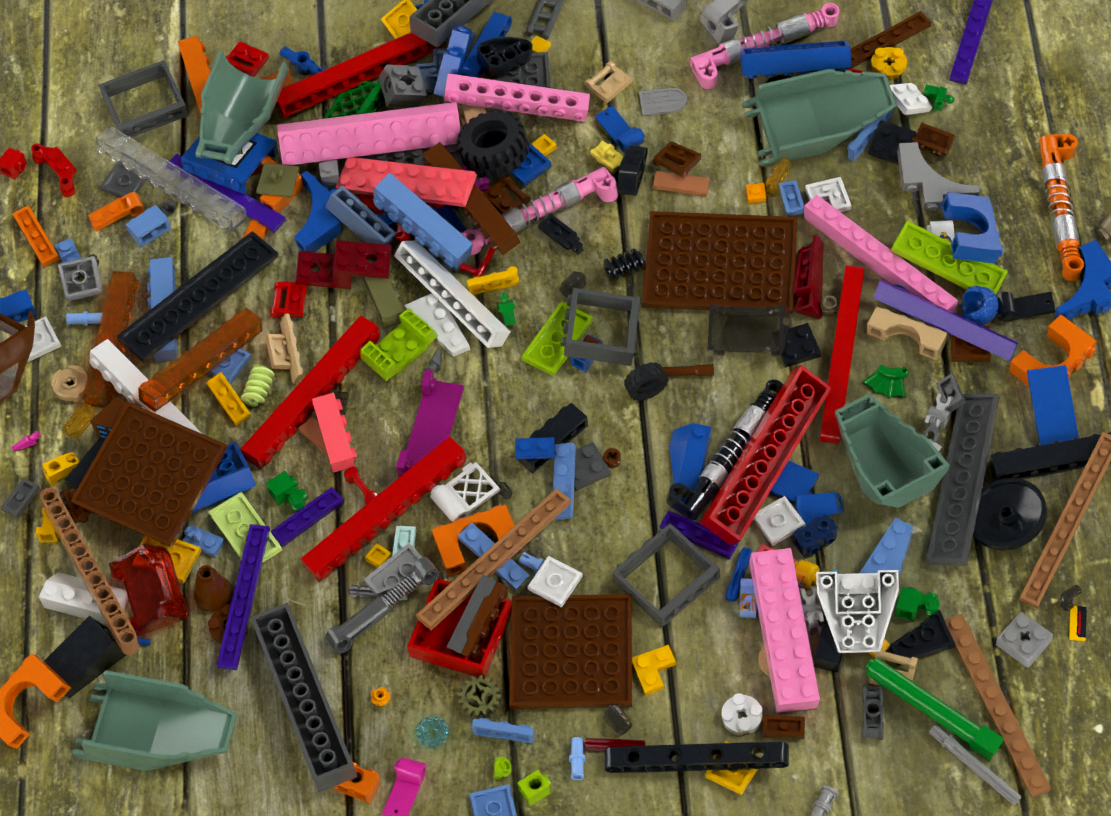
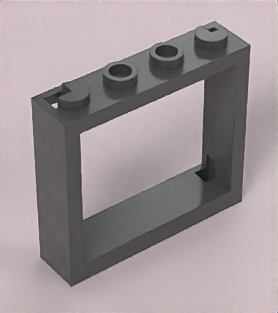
M165 60L99 84L102 97L122 141L189 116L186 105ZM165 77L177 103L120 123L109 97Z
M573 288L572 295H568L567 306H570V309L566 308L565 320H568V323L564 322L563 334H566V337H562L561 346L565 347L564 356L631 366L635 349L640 298ZM581 304L630 312L626 348L572 340L576 305Z
M669 524L663 530L660 529L651 540H646L637 552H632L623 564H618L617 569L612 572L613 582L626 594H632V600L661 627H664L720 578V568L672 524ZM671 540L705 572L659 611L625 578Z

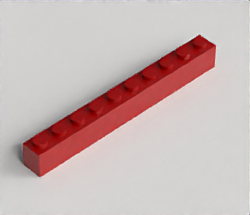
M410 32L283 88L275 106L283 118H286L352 89L364 81H370L379 77L386 65H406L433 53V49H440L442 45L436 47Z
M361 315L241 447L245 460L259 469L270 463L275 453L283 448L284 443L295 435L299 426L304 424L308 420L309 415L315 411L312 399L332 393L333 388L343 381L344 376L355 367L357 361L361 358V349L369 341L374 344L377 343L380 333L376 324Z
M449 436L301 558L303 566L318 582L327 578L337 566H342L349 556L359 552L366 542L372 541L377 533L382 529L388 528L394 519L401 517L412 504H417L423 495L431 492L440 481L446 480L452 471L462 467L467 460L465 451Z

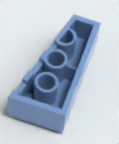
M895 517L860 573H878V570H898L900 577L912 539L913 526Z

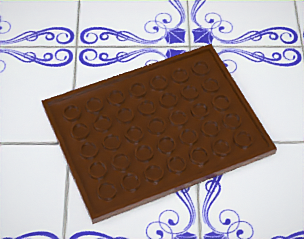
M650 211L642 308L793 314L798 217Z

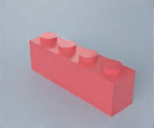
M334 393L313 398L312 402L333 473L354 467V459L357 458L355 448H350L349 445L352 442L350 432H345L344 426L348 425L345 415H340L339 410H343L340 398L336 399Z

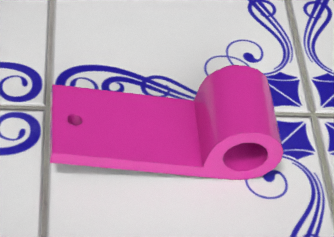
M404 757L396 761L394 772H396L397 779L382 815L409 816L426 774V763Z

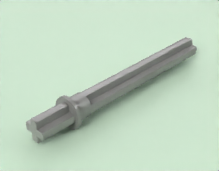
M936 724L932 727L929 734L942 744V748L952 752L1011 804L1016 805L1020 801L1021 795L954 739V735H949Z

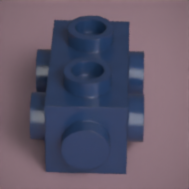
M826 514L822 517H816L810 524L800 527L794 532L793 544L804 558L808 555H814L821 547L830 545L836 540L837 524L833 519H829Z

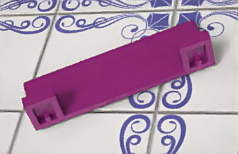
M426 369L422 379L421 389L423 396L406 451H400L396 464L398 478L451 435L464 386L437 381L434 378L433 370Z

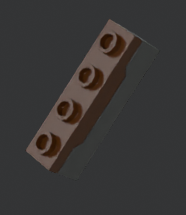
M482 575L447 645L449 649L471 660L479 654L480 644L483 638L488 636L489 626L492 620L497 618L501 602H504L507 598L508 587L486 575Z

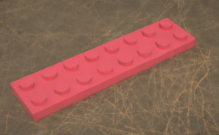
M349 157L345 162L336 189L343 185L351 193L374 196V188L390 172L424 202L466 207L477 174L474 171Z

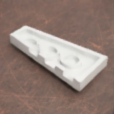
M432 293L405 305L406 310L410 308L436 331L438 343L452 357L470 350L468 342L449 309Z

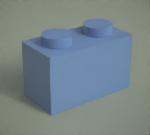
M157 205L148 208L126 224L129 235L141 248L171 229L168 218Z

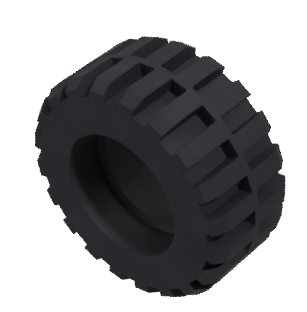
M502 110L478 114V117L471 118L468 124L465 123L462 127L463 130H460L457 146L464 165L467 166L468 171H474L481 178L488 177L489 179H494V177L498 176L500 178L504 174L512 173L515 168L518 169L521 166V162L525 161L526 155L529 152V141L522 122L517 116L509 112L504 113ZM502 141L494 147L484 148L492 142Z

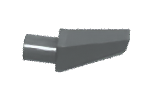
M439 348L435 351L429 362L430 365L426 368L433 370V372L441 370L442 352Z

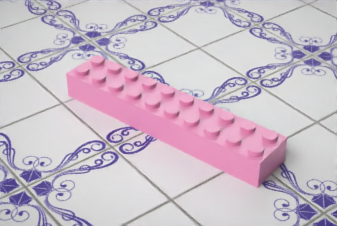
M457 102L280 124L277 125L282 165H296L429 148L439 142L443 146L457 144L460 122Z

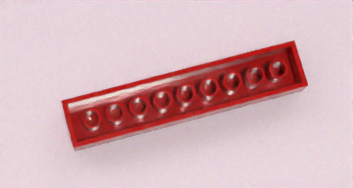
M803 365L790 372L700 521L703 526L729 545L741 541L832 387Z

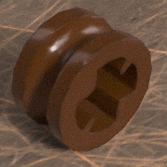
M609 448L604 452V461L609 468H615L620 465L621 455L617 449ZM609 456L616 457V460H609Z

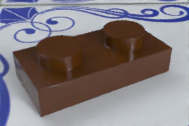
M764 715L763 737L804 739L805 717Z

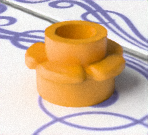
M384 687L374 689L371 692V702L379 707L385 706L389 702L390 692H387V689Z

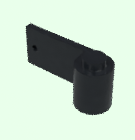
M1002 292L996 295L999 304L997 310L998 318L1004 322L1056 313L1052 292L1014 298L1010 292Z

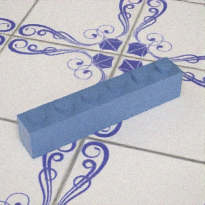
M172 257L150 260V267H147L148 277L151 278V282H148V291L151 293V297L148 298L149 309L155 307L176 290V270ZM177 337L153 355L155 362L178 360Z

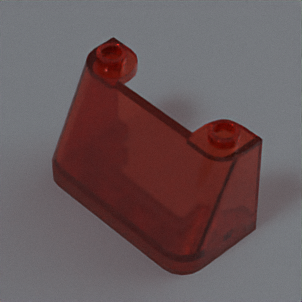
M142 544L109 563L111 577L125 585L134 616L128 620L135 630L137 637L187 618L188 611L172 557L166 548Z

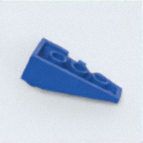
M691 423L674 429L669 446L673 484L681 483L692 490L698 484L697 480L704 470L712 439L711 426ZM684 498L681 502L685 503L687 498Z

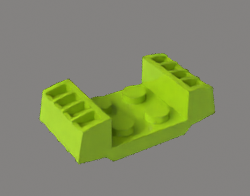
M410 308L399 315L401 324L377 345L369 341L361 349V360L385 381H388L395 374L401 373L425 352L428 346L438 337L436 331Z

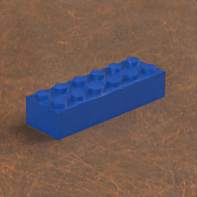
M847 40L740 49L741 71L743 76H747L748 79L757 78V75L774 77L777 73L789 76L793 75V72L809 74L814 70L836 69V71H845L851 67V50Z

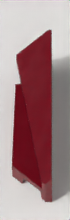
M815 234L813 242L807 248L803 246L799 250L793 292L796 296H799L795 307L796 313L821 319L822 310L820 303L823 290L824 244L819 236Z

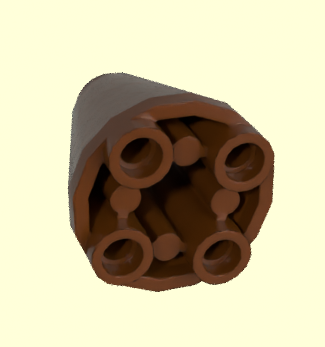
M209 565L201 566L196 574L193 592L194 600L201 610L217 611L231 602L233 596L232 585L228 579Z

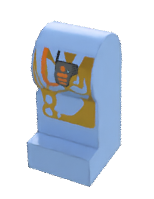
M741 578L740 617L756 618L757 603L752 579Z

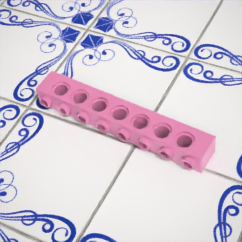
M448 74L444 101L586 122L590 94Z

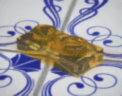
M783 157L781 162L776 164L772 177L769 176L766 181L767 195L774 197L779 189L778 183H783L790 171V159Z

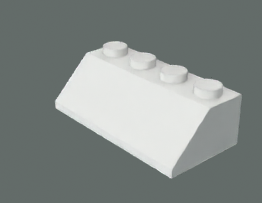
M58 572L46 580L39 595L44 608L84 619L90 615L101 623L107 624L82 578ZM110 586L124 611L131 591Z

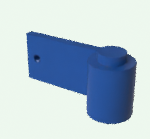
M613 106L595 115V119L622 152L626 153L629 145L639 146L644 142V132L636 127L631 129Z

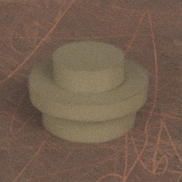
M826 296L822 299L820 308L826 314H833L838 311L839 302L833 296Z

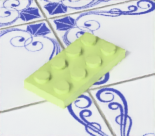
M242 492L208 511L212 520L241 560L250 524L266 526ZM269 532L263 562L282 551L281 546L271 532Z

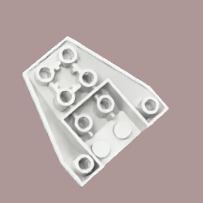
M878 570V573L859 574L816 572L817 594L838 652H880L899 592L898 570Z

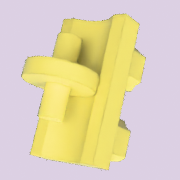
M602 140L596 148L590 151V154L596 158V161L605 165L609 171L615 174L619 170L624 156L617 152L612 144H607Z

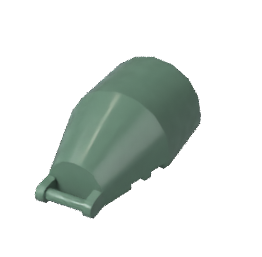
M219 50L201 94L200 142L196 149L197 158L202 159L206 157L232 164L237 153L270 119L288 75L286 63H282L276 79H258L237 70L228 62L223 51Z

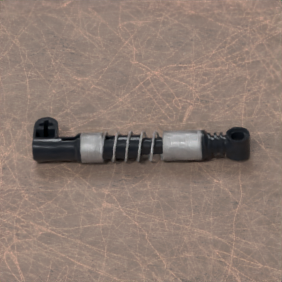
M772 379L766 383L765 388L756 401L747 407L734 426L733 431L730 432L733 439H725L726 444L720 446L721 451L715 454V460L710 461V464L701 473L694 490L681 483H675L670 487L666 502L671 508L691 520L698 519L713 495L718 493L725 482L728 474L743 452V445L749 442L783 386L782 382ZM684 498H687L685 503L681 502Z

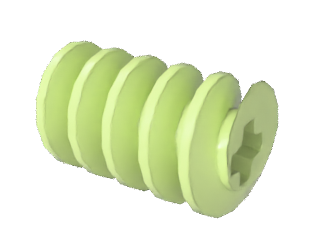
M253 365L241 395L242 402L253 407L265 403L263 397H267L268 393L266 391L270 389L269 385L272 384L271 378H274V372L263 365Z

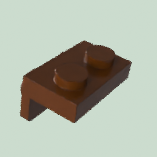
M921 122L916 136L912 138V142H918L920 150L925 151L926 148L931 150L932 154L941 157L942 155L948 156L956 136Z

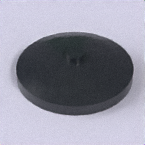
M1019 478L997 480L982 488L973 532L975 539L985 547L994 550H1012L1031 542L1041 532L1047 519V504L1041 491L1034 484Z

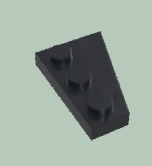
M940 610L935 612L928 620L921 622L917 628L907 632L890 644L892 654L908 658L916 657L918 659L955 647L954 640Z

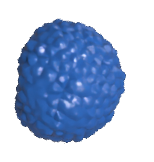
M973 286L965 291L961 304L963 317L981 326L989 323L995 317L999 304L996 294L984 286Z

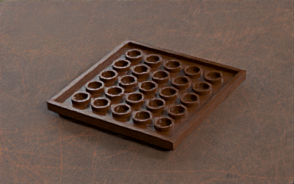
M127 401L72 497L71 502L172 548L228 446Z
M632 594L570 595L563 607L541 596H512L510 709L632 707Z

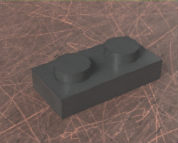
M952 373L936 383L939 392L943 393L942 400L944 402H947L949 396L953 397L952 402L947 406L949 412L956 410L966 403L958 381Z
M23 478L1 506L2 511L18 519L41 490L39 485Z

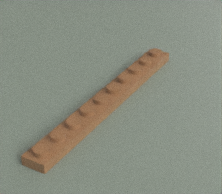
M1102 432L1019 598L1020 601L1038 609L1111 462L1110 434Z
M556 488L416 614L417 619L428 629L432 630L475 591L482 575L491 577L571 504V499Z
M963 614L945 619L954 640L955 649L998 734L1004 738L1003 744L1030 797L1034 798L1050 792L1051 787Z

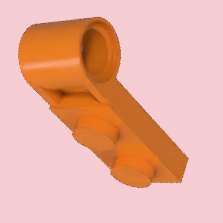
M131 192L88 216L93 228L97 232L128 214L133 217L139 216L145 211L139 194Z

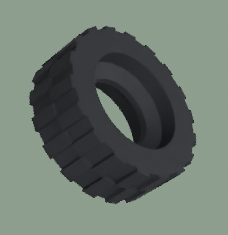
M650 362L632 370L626 376L624 386L631 399L644 401L663 391L669 380L661 364Z

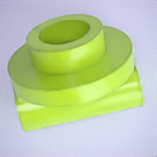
M504 756L496 757L494 762L493 778L500 780L511 773V763Z

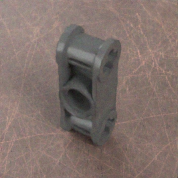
M863 684L862 740H866V738H879L883 740L884 687L882 685L872 687ZM872 710H873V711H876L877 713L872 714V713H870L869 711H872Z

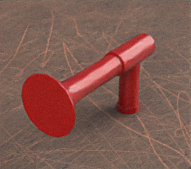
M490 245L478 269L462 263L460 271L473 274V278L483 276L495 253L494 249Z

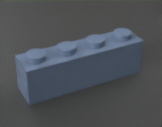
M343 185L330 195L325 208L365 243L391 245L396 232Z

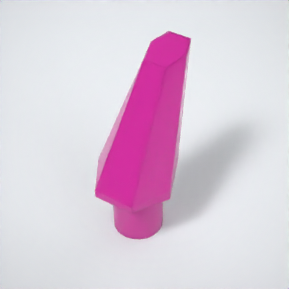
M35 431L31 435L25 436L11 447L12 450L18 451L37 444L36 440L41 437V434Z

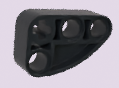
M493 38L478 45L477 61L488 76L497 78L529 62L532 58L533 45L529 40L522 38Z
M628 146L619 168L618 194L637 196L645 170L648 154L647 147Z

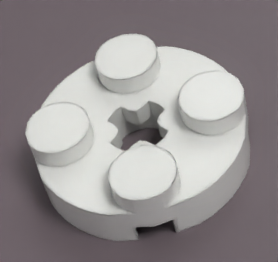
M737 693L728 699L722 707L723 724L730 733L738 736L754 733L762 723V707L754 698ZM738 712H746V718H738Z

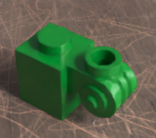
M284 471L266 482L268 492L278 506L287 500L293 511H299L305 506L308 495L303 489L299 490L297 488L298 483L293 475L289 476Z
M902 587L896 606L895 617L915 622L917 613L921 609H924L927 616L932 617L939 610L940 602L938 595L931 592L922 594L916 588Z

